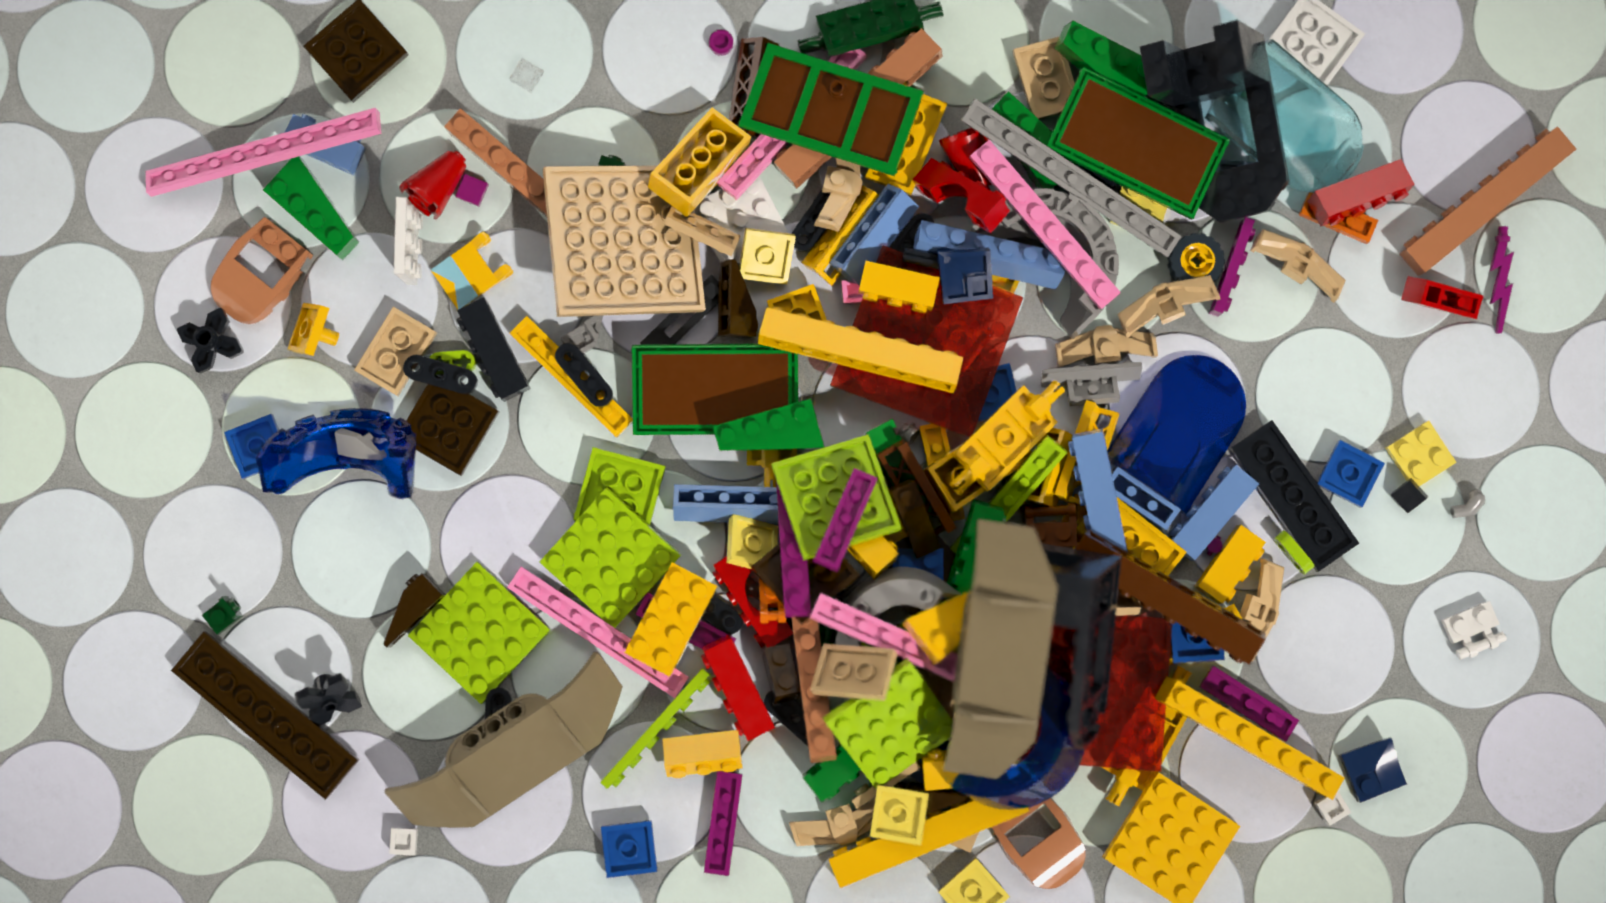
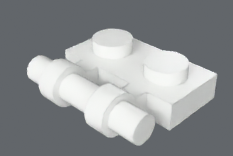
M1490 601L1483 602L1441 620L1450 642L1454 644L1461 641L1463 648L1456 650L1457 657L1460 660L1466 657H1475L1478 655V652L1487 648L1492 650L1498 647L1499 643L1507 640L1504 632L1493 634L1491 630L1492 627L1500 625ZM1481 632L1484 639L1473 643L1470 637Z

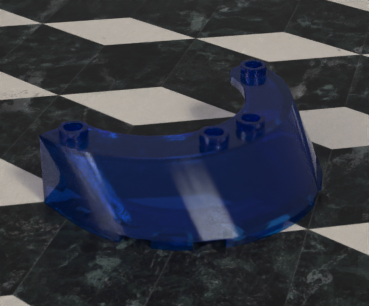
M347 408L330 410V415L318 418L314 415L296 420L295 426L285 430L281 428L274 433L256 456L263 492L283 494L295 484L311 475L332 469L348 468L368 470L380 475L388 485V494L397 499L411 498L414 490L416 435L406 420L401 417L398 419L392 418L390 413L386 411L367 408ZM341 428L359 433L362 436L370 432L374 437L372 439L373 444L378 450H384L387 457L382 460H368L339 455L335 432Z
M1046 664L1040 704L1042 719L1040 734L1031 752L1021 762L1007 769L998 779L958 773L949 786L980 804L1006 810L1029 808L1041 804L1059 793L1077 772L1084 755V751L1073 748L1069 733L1070 722H1067L1066 716L1068 708L1072 704V697L1069 696L1070 684L1066 679Z

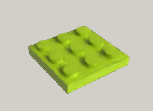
M593 447L573 520L576 521L604 489L608 487L648 525H651L666 466Z

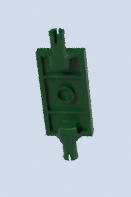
M870 0L816 15L820 31L818 35L797 40L800 53L808 54L823 50V52L827 51L829 57L908 36L914 31L917 33L921 28L924 30L923 21L943 17V9L940 1L919 7L915 4L914 0Z

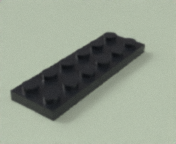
M1270 420L1230 448L1246 473L1259 483L1257 486L1258 490L1291 537L1311 559L1316 572L1321 571L1359 544L1356 537L1273 420Z

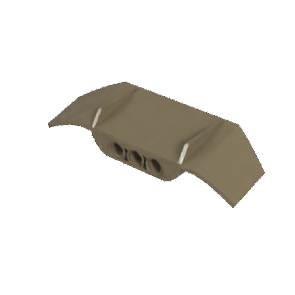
M985 520L977 521L974 579L972 590L968 593L964 606L953 686L955 714L951 738L943 764L944 771L998 779L1035 742L1058 587L1034 527Z
M594 651L578 674L560 692L549 699L539 694L529 693L521 695L457 737L447 751L444 768L420 781L385 788L384 793L412 825L446 828L475 827L601 744L612 720L623 686L599 653Z

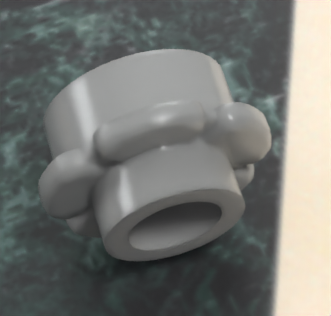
M914 422L909 425L907 423L903 424L897 433L908 445L915 441L920 432V429L915 427L916 424Z

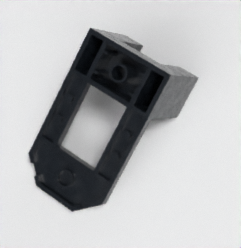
M1239 20L1212 26L1215 41L1184 50L1165 40L1140 46L1148 96L1173 106L1175 112L1203 126L1205 124L1201 102L1246 91L1258 162L1215 172L1199 209L1221 223L1270 212L1276 203L1275 200L1290 182L1264 35Z
M1040 543L1058 587L1052 624L1079 629L1076 630L1074 635V645L1077 646V652L1071 664V670L1075 671L1074 681H1071L1069 687V696L1072 697V704L1068 708L1066 720L1070 722L1069 733L1073 748L1084 751L1098 737L1101 727L1097 723L1099 713L1105 714L1107 707L1122 556ZM1096 627H1098V636H1095ZM1094 652H1096L1095 661H1093ZM1091 676H1094L1093 685L1090 686Z

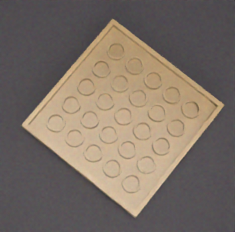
M547 166L543 168L557 317L690 313L706 310L698 241L663 224L671 205L648 188L650 174L657 166Z

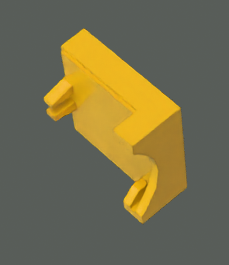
M814 284L767 300L768 308L779 307L786 310L787 313L795 315L802 313L810 316L811 319L827 320Z

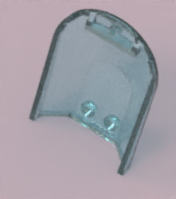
M1267 40L1265 45L1290 180L1287 186L1298 191L1315 192L1321 188L1348 179L1359 164L1364 146L1362 145V125L1356 112L1275 40ZM1246 91L1215 98L1205 119L1258 162Z

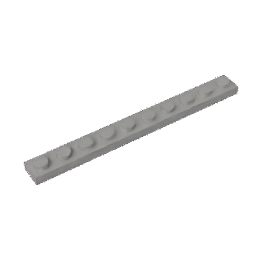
M977 99L972 101L960 121L1070 194L1081 198L1097 212L1165 257L1170 255L1182 237Z

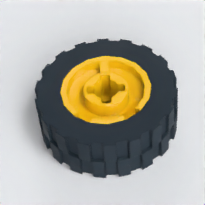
M1192 233L1189 236H1184L1178 241L1168 256L1167 267L1170 270V276L1176 282L1211 275L1213 282H1215L1223 272V265L1225 264L1223 256L1225 254L1220 248L1221 245L1213 237H1208L1203 233ZM1195 257L1200 260V265L1197 267L1191 261Z

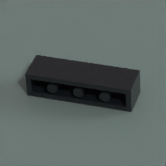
M483 297L457 310L460 317L456 320L461 330L468 332L471 339L467 342L473 354H479L482 361L478 364L484 376H490L493 384L489 386L495 398L500 397L502 401L506 402L530 390L531 387L488 301Z

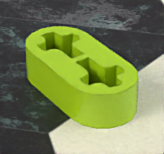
M466 350L436 352L429 357L434 360H438L441 357V360L444 362L450 361L452 365L463 367L460 364H454V361H461L463 356L466 355V358L471 360V363L467 364L466 369L471 371L475 369L477 363L475 356ZM438 370L436 375L444 376V371Z
M1283 530L1274 538L1276 545L1300 573L1305 575L1314 568L1311 559L1290 534Z

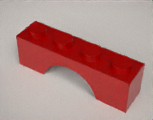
M931 158L912 179L919 192L936 203L954 196L968 198L965 211L972 223L990 234L1010 212L1003 194L997 190L992 192L979 180L974 182L963 171L956 172L945 161L938 162Z
M727 556L713 565L716 569L712 572L720 585L725 583L730 590L726 595L734 606L739 604L743 610L739 615L747 627L750 625L754 627L757 633L753 636L761 648L764 646L767 648L773 647L793 634L787 622L778 623V620L761 624L760 611L751 605L746 595V582L752 569L727 563Z

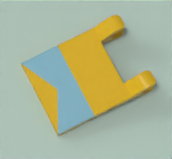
M485 232L479 233L469 243L431 269V272L458 310L467 306L493 286L513 274L512 268L507 264L502 265L493 273L480 255L478 249L491 242L490 236Z

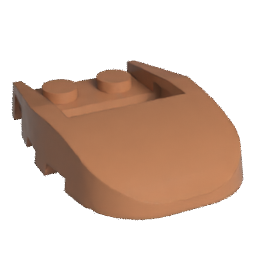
M264 217L235 241L220 263L211 280L212 297L218 307L224 309L236 321L244 324L258 323L273 312V308L280 301H285L289 296L290 289L303 273L300 269L306 259H311L313 254ZM252 239L290 268L273 289L235 260Z
M1031 779L1021 787L1030 812L995 825L992 829L1008 860L1029 882L1042 889H1053L1065 884L1081 870L1085 861V847L1067 814ZM1045 803L1061 827L1023 856H1020L1005 836V833Z

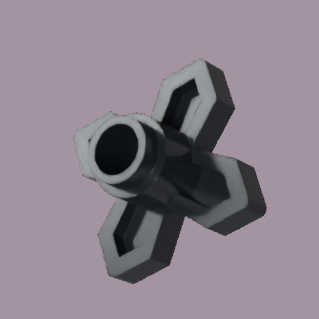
M222 308L207 314L205 326L199 327L189 322L177 328L183 343L197 347L191 362L196 372L200 374L213 368L217 353L230 359L244 353L239 339L224 336L230 320Z
M341 673L334 676L322 674L315 678L312 688L306 687L294 693L297 704L301 709H310L308 711L310 720L319 726L329 722L335 710L349 713L362 707L358 694L355 691H347L349 688L348 683Z

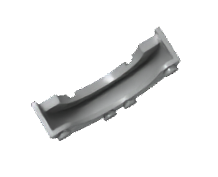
M1033 189L1111 282L1116 285L1119 271V256L1114 236L1104 218L1090 204L1073 194H1066L1054 189ZM1007 201L1005 203L1010 212L991 234L976 225L971 229V232L1006 240L1030 238L1040 241ZM1069 274L1071 284L1070 297L1060 322L1064 331L1074 340L1104 308L1100 310Z
M894 567L886 569L876 579H873L871 576L865 579L854 589L845 604L876 618L885 610L900 605H910L923 610H929L937 606L942 597L955 598L961 594L928 571L911 567ZM835 630V645H861L860 640ZM844 697L845 701L850 699L849 697Z

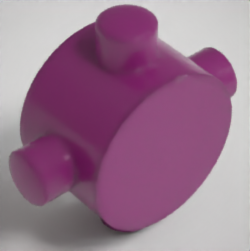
M1217 535L1206 547L1209 556L1212 553L1222 551L1223 545L1220 536Z

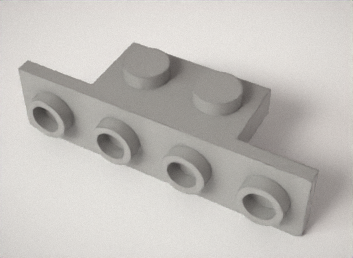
M1127 361L1120 364L1102 363L1094 366L1052 367L1042 370L1041 387H1048L1053 380L1059 382V386L1066 385L1069 406L1085 405L1086 400L1096 404L1117 403L1120 400L1117 381L1140 380L1142 363Z

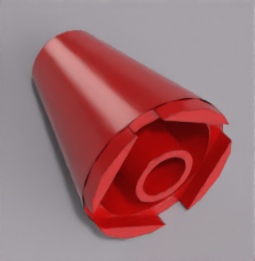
M970 127L953 134V136L949 135L938 140L957 172L963 171L974 182L977 180L981 181L990 190L989 186L992 183L969 158L971 154L988 141V138Z
M458 151L445 152L404 180L399 186L401 193L406 190L410 195L407 199L417 210L428 217L433 214V219H438L467 167L464 163L466 159Z

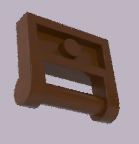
M1076 502L1062 506L1034 507V505H1025L1026 526L1034 527L1040 543L1075 549L1078 544ZM1069 515V522L1035 523V517Z

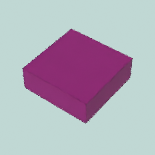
M465 174L455 197L480 207L489 184Z

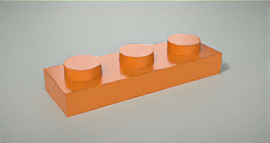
M1309 191L1299 216L1318 223L1307 202L1314 193ZM1365 214L1352 218L1350 215L1337 225L1331 226L1329 223L1324 226L1364 244H1368L1378 220Z

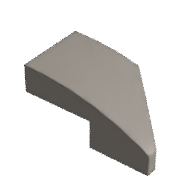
M603 315L591 317L583 322V325L562 336L561 341L563 344L570 343L575 345L582 354L593 349L599 337Z
M343 428L335 432L339 455L368 460H382L387 457L384 450H378L373 444L372 439L374 437L370 432L365 436Z

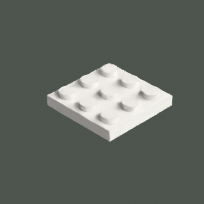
M1298 0L1265 45L1267 56L1321 94L1365 33L1319 0Z
M760 176L738 200H735L723 189H720L706 196L695 208V214L741 236L732 256L720 253L713 248L719 262L735 259L737 264L740 263L745 228L788 233Z
M396 197L394 274L407 285H417V279H421L422 275L421 264H418V254H422V239H419V229L423 228V216L419 214V211L406 197Z

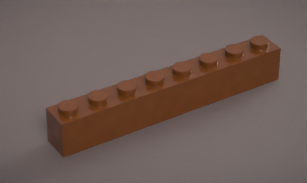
M1086 529L1075 549L1122 556L1118 590L1120 594L1127 598L1132 596L1140 601L1139 604L1149 611L1155 609L1169 623L1175 624L1177 622L1184 626V630L1194 637L1201 636L1207 640L1206 643L1216 650L1223 649L1230 653L1229 657L1240 664L1245 662L1250 665L1266 640L1265 632L1089 529Z

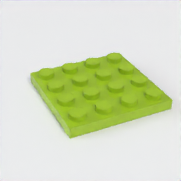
M869 434L772 463L771 467L803 561L816 556L854 468L875 476L878 480L849 546L901 531L902 527Z
M607 487L539 563L603 621L615 628L667 572L671 563H675L681 554Z
M476 562L409 633L408 637L480 704H483L489 691L498 688L551 629L479 562Z
M908 658L894 667L885 701L850 698L823 717L827 726L876 790L878 785L886 784L924 757L929 751H932L949 739L953 728V720Z

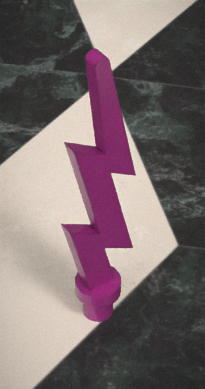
M1498 226V236H1495V242L1497 243L1489 270L1493 271L1499 267L1490 304L1500 299L1495 329L1496 334H1501L1503 331L1513 283L1506 286L1514 252L1505 255L1507 244L1511 236H1508V226Z

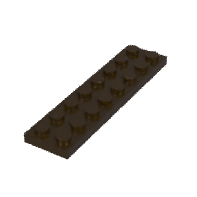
M203 631L171 669L176 676L325 800L329 798L360 760L322 727L312 722L310 717L207 631Z

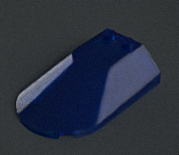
M1203 355L1183 356L1166 364L1154 376L1109 445L1108 456L1110 464L1121 468L1168 499L1172 504L1181 509L1180 513L1185 515L1244 422L1246 397L1238 377L1224 363Z

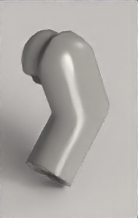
M1478 489L1472 490L1469 495V501L1466 504L1451 506L1452 518L1476 515L1485 504V496L1482 491Z

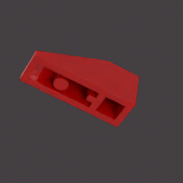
M1407 276L1401 300L1477 320L1484 295L1427 279Z

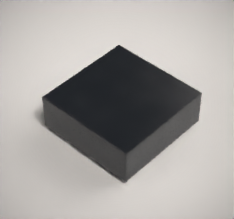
M1412 478L1391 493V496L1407 513L1428 498V495Z

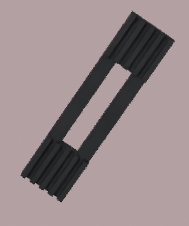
M711 274L703 282L705 311L696 312L669 338L664 331L682 314L670 313L640 344H676L718 304L719 281Z

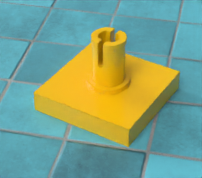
M303 303L287 350L314 356L318 341L335 346L339 339V332L324 327L330 308Z

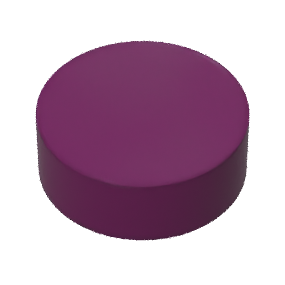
M719 29L710 35L709 47L714 54L724 56L733 49V37L728 31Z

